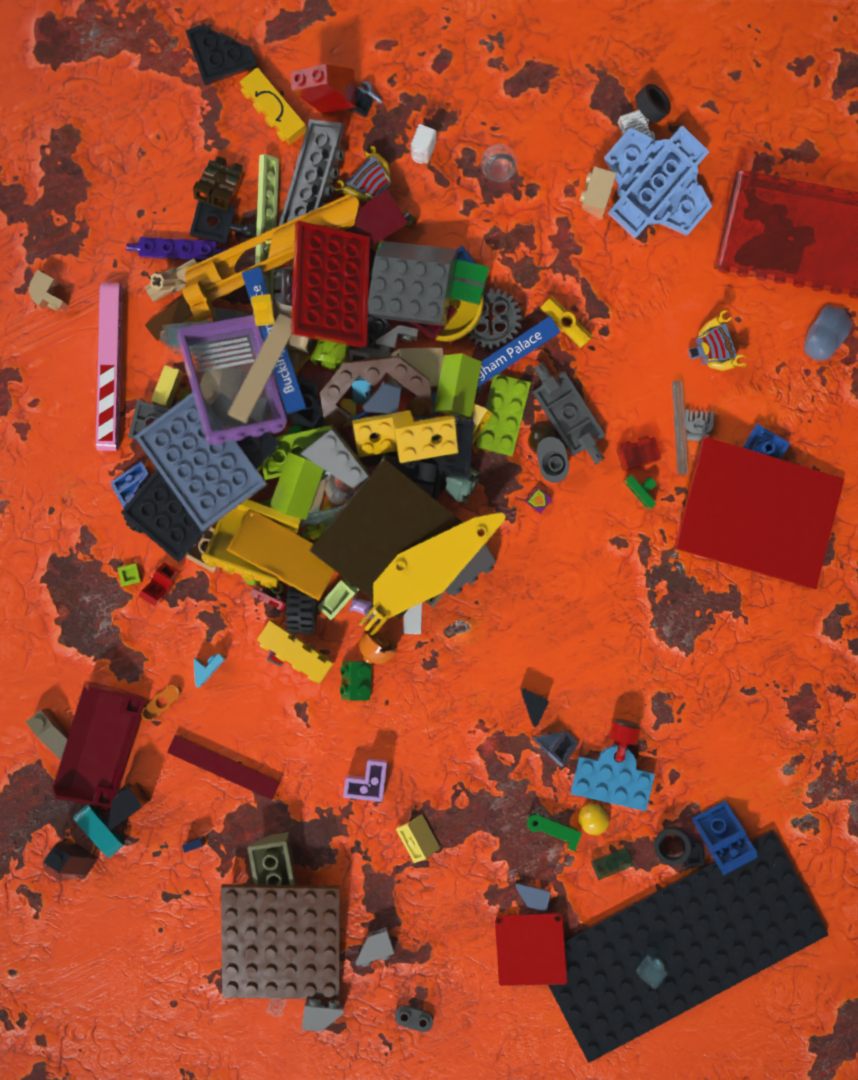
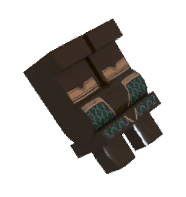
M217 156L214 161L209 160L208 166L205 168L200 180L194 184L193 195L194 199L209 205L212 201V206L228 212L242 184L243 166L234 163L231 168L227 167L225 158ZM200 193L206 194L207 197L201 196ZM218 199L224 201V204L219 203Z

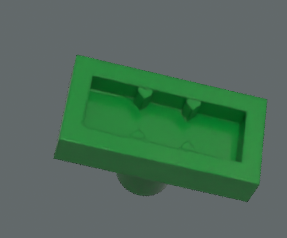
M632 475L623 481L647 510L652 509L656 505V502L648 494L657 486V483L651 477L647 478L642 484H639Z

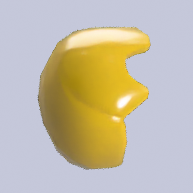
M588 804L579 812L578 822L589 835H599L606 831L610 820L607 812L600 805Z

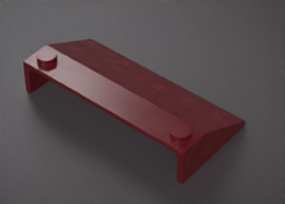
M84 682L52 787V794L55 799L111 808L112 799L116 797V791H118L146 699L145 697L99 683Z

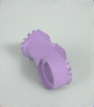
M354 595L349 611H356L366 616L371 610L373 601L370 600L368 602ZM372 614L369 619L372 620L375 615Z

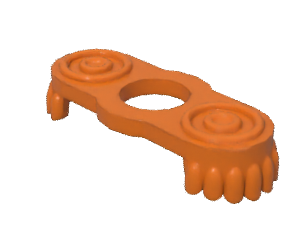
M167 685L165 690L155 695L152 701L143 707L141 717L146 721L155 720L162 712L167 711L174 701L179 699L180 689L175 685ZM159 697H164L167 700V705L164 708H159L156 705Z

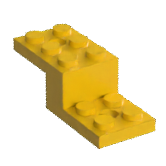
M409 410L352 420L358 458L397 451L399 461L403 463L458 453L453 415L414 422ZM372 433L380 434L376 439L370 438ZM435 434L441 435L440 439L436 441L431 438Z

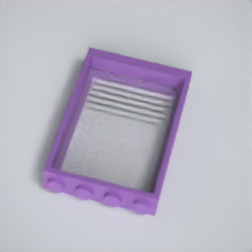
M254 315L178 329V343L207 444L219 445L227 440L233 439V441H238L246 436L252 435L257 437L270 431L277 433L285 428L287 420L273 374H271L247 423L228 415L263 346V340L259 327L255 324Z

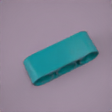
M86 804L73 816L76 823L106 857L111 858L125 846L123 838L114 828L111 830L108 828L109 822L94 805Z

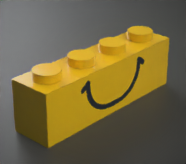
M258 67L240 81L242 94L246 99L250 98L254 102L252 105L259 114L262 112L266 116L264 118L271 128L273 126L278 131L276 134L282 142L286 140L291 145L305 134L306 125Z

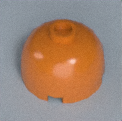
M371 627L368 631L365 630L360 638L359 648L363 659L370 664L387 663L398 652L396 650L398 646L385 632L382 635L377 632L372 636L370 633L375 627Z

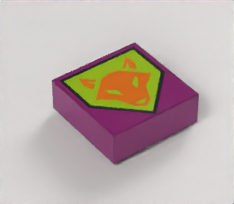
M537 487L526 503L541 514L552 501V498Z

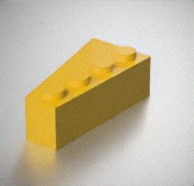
M269 620L257 639L260 642V647L266 651L272 650L276 653L275 656L283 662L288 661L292 664L291 667L300 673L301 671L308 675L307 678L315 683L318 682L320 684L323 682L335 664L333 660L292 633H289L272 620Z

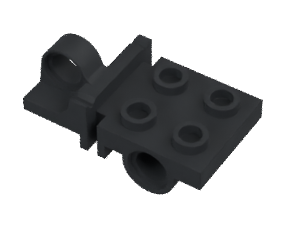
M383 455L382 459L387 460L437 501L443 472L439 465L418 461L400 463L399 458Z

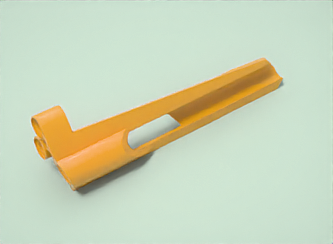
M348 194L186 268L185 278L187 287L182 289V293L197 323L216 315L212 302L245 285L242 276L243 272L260 267L264 275L294 258L295 223L298 220L344 231L355 223L359 205L358 199ZM272 239L267 260L239 273L235 272L234 268L237 260L246 250Z

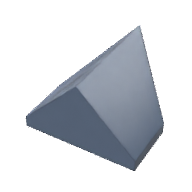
M383 382L379 390L363 406L367 415L380 416L398 413L401 387Z
M567 730L532 737L561 767L565 765L579 745V742Z

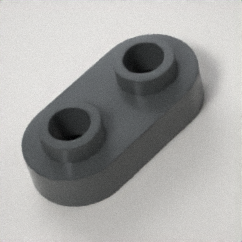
M403 1004L395 1011V1021L400 1026L419 1032H427L433 1025V1017L426 1010ZM407 1014L408 1018L402 1019L401 1015ZM426 1020L427 1023L425 1025H421L420 1021Z

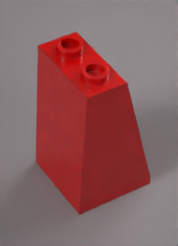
M324 64L291 71L292 92L321 114L356 107L355 78L352 68Z

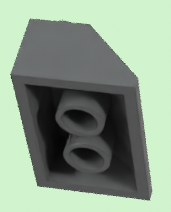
M485 544L446 588L445 591L448 595L451 593L453 596L457 595L463 590L461 586L467 582L469 585L473 584L479 579L477 575L482 572L487 574L495 568L493 564L496 561Z

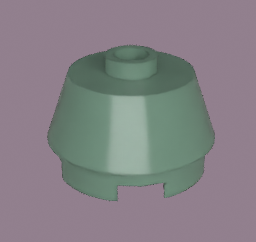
M470 467L469 480L449 478L447 476L446 492L458 503L461 501L467 504L469 502L468 495L474 493L479 479L475 478V476L479 474V471Z

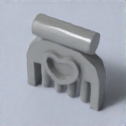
M685 409L684 427L688 431L686 433V440L702 441L704 436L709 437L706 433L710 432L713 427L714 412H710V421L708 423L709 412H706L704 421V412L701 411L700 418H698L699 412L695 411V420L693 421V410H690L688 421L689 409Z

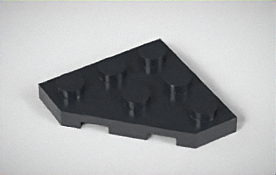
M205 25L185 30L204 85L258 67L250 46L234 41L233 38L217 33Z
M416 416V421L433 419L435 417ZM455 420L458 453L432 458L449 478L469 480L474 421ZM435 434L431 439L434 441L439 440L441 435Z

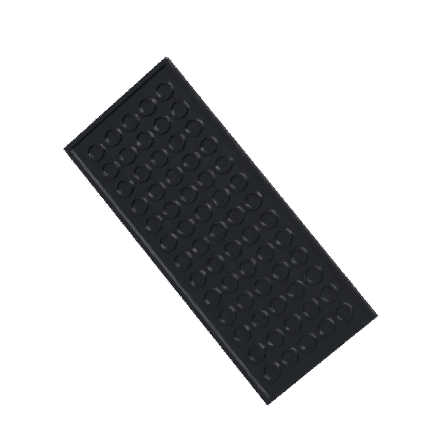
M772 829L750 841L757 851V858L724 876L713 860L564 939L567 982L566 984L548 986L588 1063L829 935Z

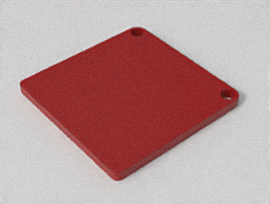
M560 913L499 915L496 917L495 929L500 986L566 984L563 917ZM559 915L561 920L556 921L555 916ZM497 918H502L503 922L498 923Z

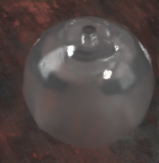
M494 144L488 147L481 158V170L486 178L493 182L500 183L511 179L518 168V157L514 150L505 144Z
M330 473L325 480L324 491L332 503L345 506L362 485V482L352 488Z

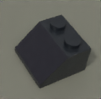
M128 783L116 791L117 796L112 799L108 823L110 830L150 802L138 783L133 785Z

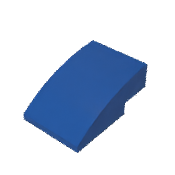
M726 800L692 818L696 829L723 876L758 857L757 851L746 836L745 830Z

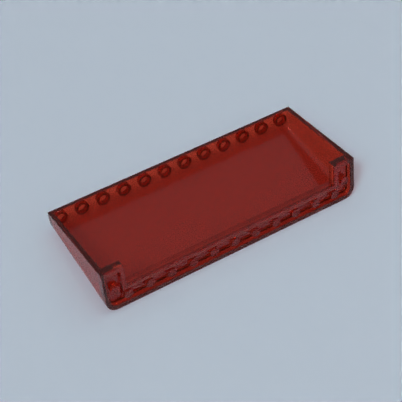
M744 170L735 172L728 185L713 269H717L718 272L724 274L729 272L737 273V276L740 277L753 276L760 281L774 280L776 284L790 283L797 288L811 287L813 291L827 290L834 295L848 294L850 298L857 299L858 192Z

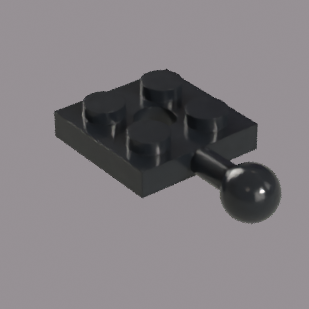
M198 201L189 234L192 237L227 245L231 230L243 233L246 238L251 239L256 236L257 228L252 223H247L244 226L233 223L237 210L236 207L230 206L227 212L212 206V201L210 205ZM212 217L218 219V223L215 226L208 225V221Z

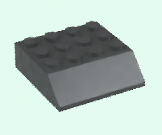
M383 241L375 255L368 299V315L372 318L446 326L458 250Z

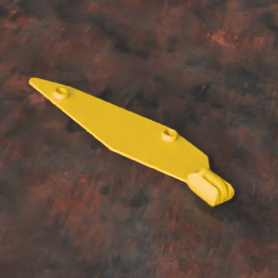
M503 513L475 517L398 554L373 583V607L360 621L359 625L362 626L374 614V618L364 628L368 631L380 619L381 622L370 633L374 636L389 618L443 593L505 521V515ZM479 529H483L485 531L484 536H480L478 534Z

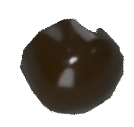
M540 425L530 432L527 442L533 453L537 454V447L542 439L547 437L558 439L557 432L553 427Z

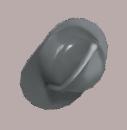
M555 437L542 439L537 447L541 474L545 480L551 483L563 481L569 472L566 448Z

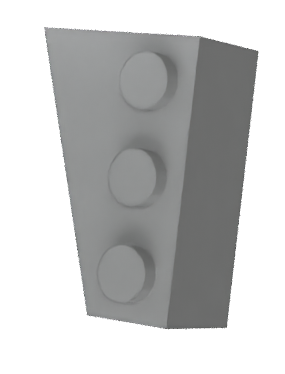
M335 427L301 453L352 488L370 475L369 470Z

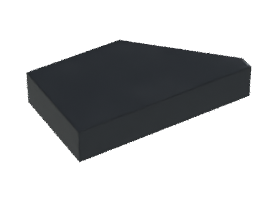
M691 837L693 844L692 852L688 859L683 862V866H704L703 847ZM681 838L682 853H683V852H684V849H685V844H684L683 839Z

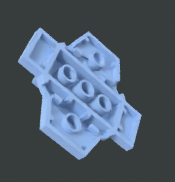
M683 125L678 128L670 139L654 141L652 137L629 128L604 157L610 171L616 173L615 180L618 183L619 197L607 213L633 238H636L647 225L656 224L664 225L685 236L688 235L712 207L705 191L697 182L698 165L709 151Z

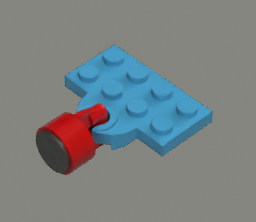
M625 719L613 720L609 733V738L614 740L613 745L605 747L600 752L598 760L578 756L570 794L646 811L655 773L637 769L635 757L628 749V744L636 745L638 743L641 730L640 725Z

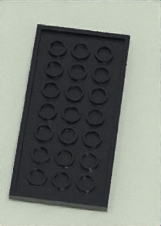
M223 393L211 404V408L227 429L257 423L251 417H249L247 423H244L229 416L228 412L233 402ZM265 432L257 437L252 435L246 436L236 441L257 471L260 470L281 445V442L269 432ZM158 469L120 512L178 563L185 559L211 528L209 527L205 531L199 528Z

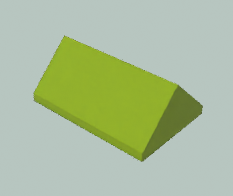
M465 354L444 355L433 412L466 418L472 417L482 365L481 361Z
M288 452L269 507L285 515L307 520L324 469L310 459Z

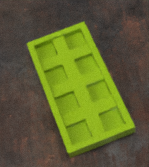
M499 374L493 377L485 407L493 415L479 434L475 448L513 456L531 382Z

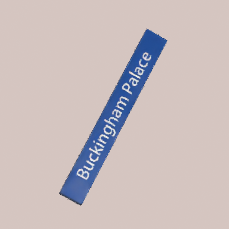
M260 267L242 273L250 301L252 296L269 294ZM274 324L259 326L264 342ZM285 347L273 372L286 413L290 414L305 409L306 406L287 348Z
M549 316L481 361L482 365L477 388L558 335L561 331L552 318ZM437 391L431 395L433 409Z

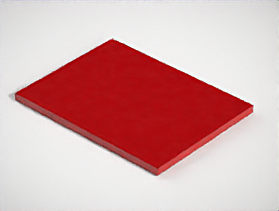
M704 436L701 441L673 549L807 588L817 589L845 479Z

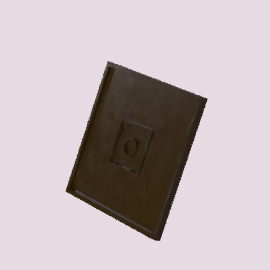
M383 458L311 546L309 551L373 599V583L398 554L464 522ZM407 610L395 615V617L400 620Z

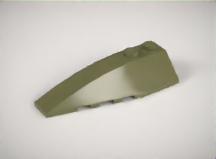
M289 832L269 835L248 845L254 884L298 885Z

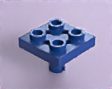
M756 424L742 448L768 456L771 454V456L781 459L790 443Z

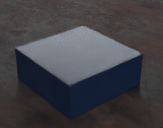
M201 836L185 842L182 845L184 853L203 847L206 844L205 838Z

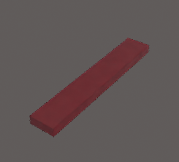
M179 735L174 736L167 751L168 754L270 800H273L281 781Z

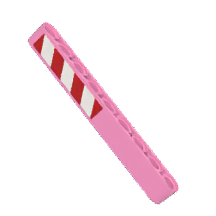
M121 283L100 284L96 448L98 451H118L123 304V288Z

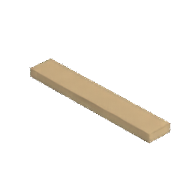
M279 313L228 412L229 416L247 423L292 335L291 318Z

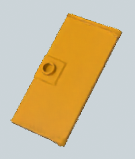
M252 509L248 510L243 523L227 548V551L318 601L335 572L334 569L309 551L313 543Z

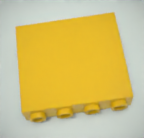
M247 499L218 521L205 554L202 553L201 555L202 560L209 567L215 568L218 566L223 568V571L226 573H237L246 580L253 581L254 579L260 581V584L265 587H277L279 579L227 551V548L250 509L295 534H298L301 519L285 515L273 508Z

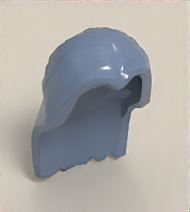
M826 305L822 309L819 317L809 328L806 335L804 351L808 357L815 361H824L830 359L840 348L853 325V320L847 315L845 309L835 308L831 305Z

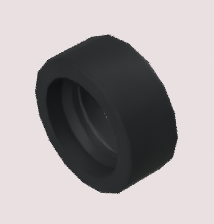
M647 84L635 96L640 112L652 122H660L671 111L668 97L654 84Z
M670 826L661 830L654 843L655 853L658 858L665 864L672 866L685 862L690 856L693 847L692 839L688 832L677 826ZM675 834L683 839L685 849L680 856L671 857L663 851L662 841L667 835Z

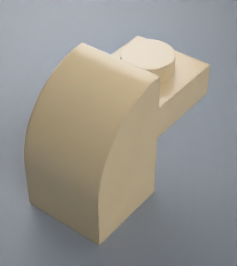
M37 270L29 285V293L32 300L42 309H45L47 306L56 312L58 309L65 312L68 307L65 302L53 296L59 283Z

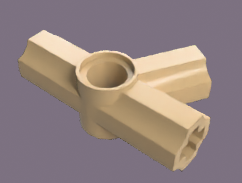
M194 258L178 268H171L165 272L154 273L150 276L151 282L145 289L153 302L169 293H176L186 286L185 269L197 264Z

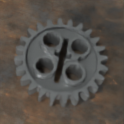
M490 288L489 293H486L484 289V307L487 310L481 315L479 322L473 330L465 336H470L469 341L471 343L475 341L476 347L482 344V348L485 350L487 345H489L491 351H493L494 345L501 349V343L507 345L508 339L514 340L513 334L519 335L516 328H522L521 324L518 323V321L523 320L522 316L519 315L522 311L521 308H517L519 303L513 302V295L508 298L507 291L501 295L499 288L496 293H494L492 288ZM491 303H493L492 314H493V316H494V318H495V319L492 320V327H493V335H492V336L490 335L491 324H490V322H489V320L491 319V310H490V304H491ZM500 306L506 307L503 313H497V309ZM499 325L506 326L502 332L496 331ZM480 326H487L484 332H478Z

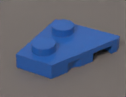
M142 461L110 482L123 508L151 477Z

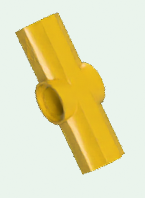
M553 296L541 306L540 309L548 317L552 318L559 330L564 332L580 349L593 337L576 320L574 314L568 312ZM562 319H569L571 321V325L564 326L562 324Z

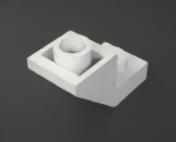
M399 325L377 339L376 347L381 350L395 351L398 337H401L403 341L412 342V340H417L418 329Z

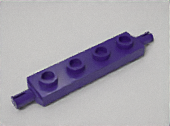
M140 237L138 244L127 243L126 247L127 251H138L140 258L192 260L194 258L195 261H204L228 250L226 248H218L216 241Z

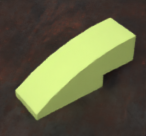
M343 578L317 608L332 620L360 589Z

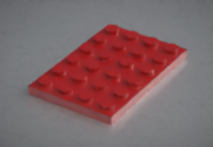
M299 220L295 223L291 314L292 335L361 348L367 346L369 236Z

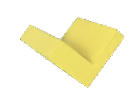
M164 365L151 401L170 408L183 372L180 369H173Z
M419 815L412 821L396 828L414 863L427 859L440 849L423 815Z

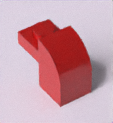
M164 562L155 571L151 581L141 590L139 597L153 606H156L159 602L162 603L175 585L180 571Z

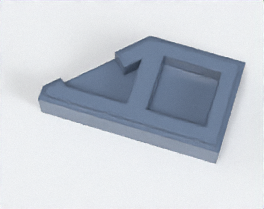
M515 882V887L527 907L547 911L551 894L549 890Z

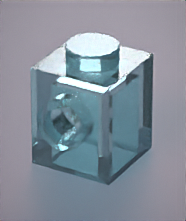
M648 955L636 970L639 977L655 989L667 974L664 969L665 964L656 957L652 959Z

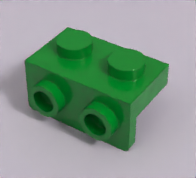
M342 661L340 669L342 676L340 686L341 699L349 701L370 700L372 664L366 661Z

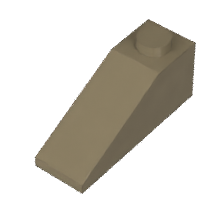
M48 708L42 709L28 719L26 723L37 738L61 760L68 734Z

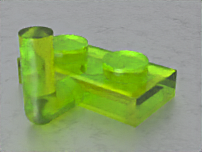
M330 505L323 507L327 521L321 523L320 526H317L316 523L306 526V530L299 533L300 537L306 540L320 537L335 518Z

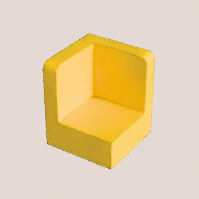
M271 295L252 296L251 303L256 326L274 324L275 316Z

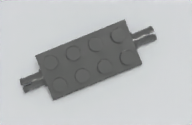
M544 362L535 366L533 369L540 377L542 386L534 390L532 394L571 455L575 456L584 450L588 452L595 465L604 460L605 457L596 444L597 441L606 435L565 371L555 377L551 375Z

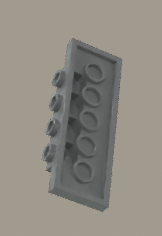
M309 119L279 226L328 204L329 196H333L334 178L339 176L338 164L344 158V150L340 145L345 129L342 123Z

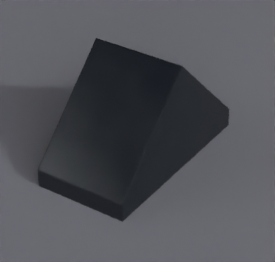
M522 688L520 692L532 726L536 727L543 716L549 700Z

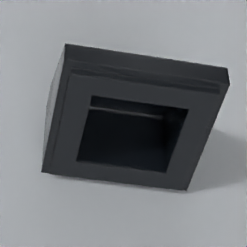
M359 90L355 91L356 107L347 110L367 117L374 100Z

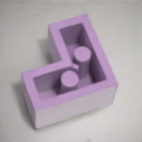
M368 758L365 777L347 775L343 797L382 802L387 760Z

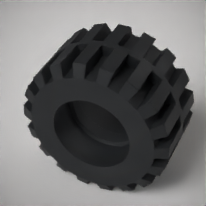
M290 586L287 595V630L289 633L313 634L316 628L318 600L293 586Z

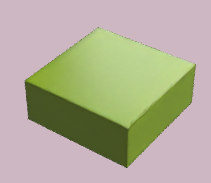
M138 563L117 568L122 587L142 582Z

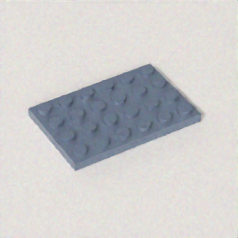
M193 393L134 436L202 531L207 530L267 485L236 441L231 439L219 445L207 444ZM203 397L212 431L227 430Z

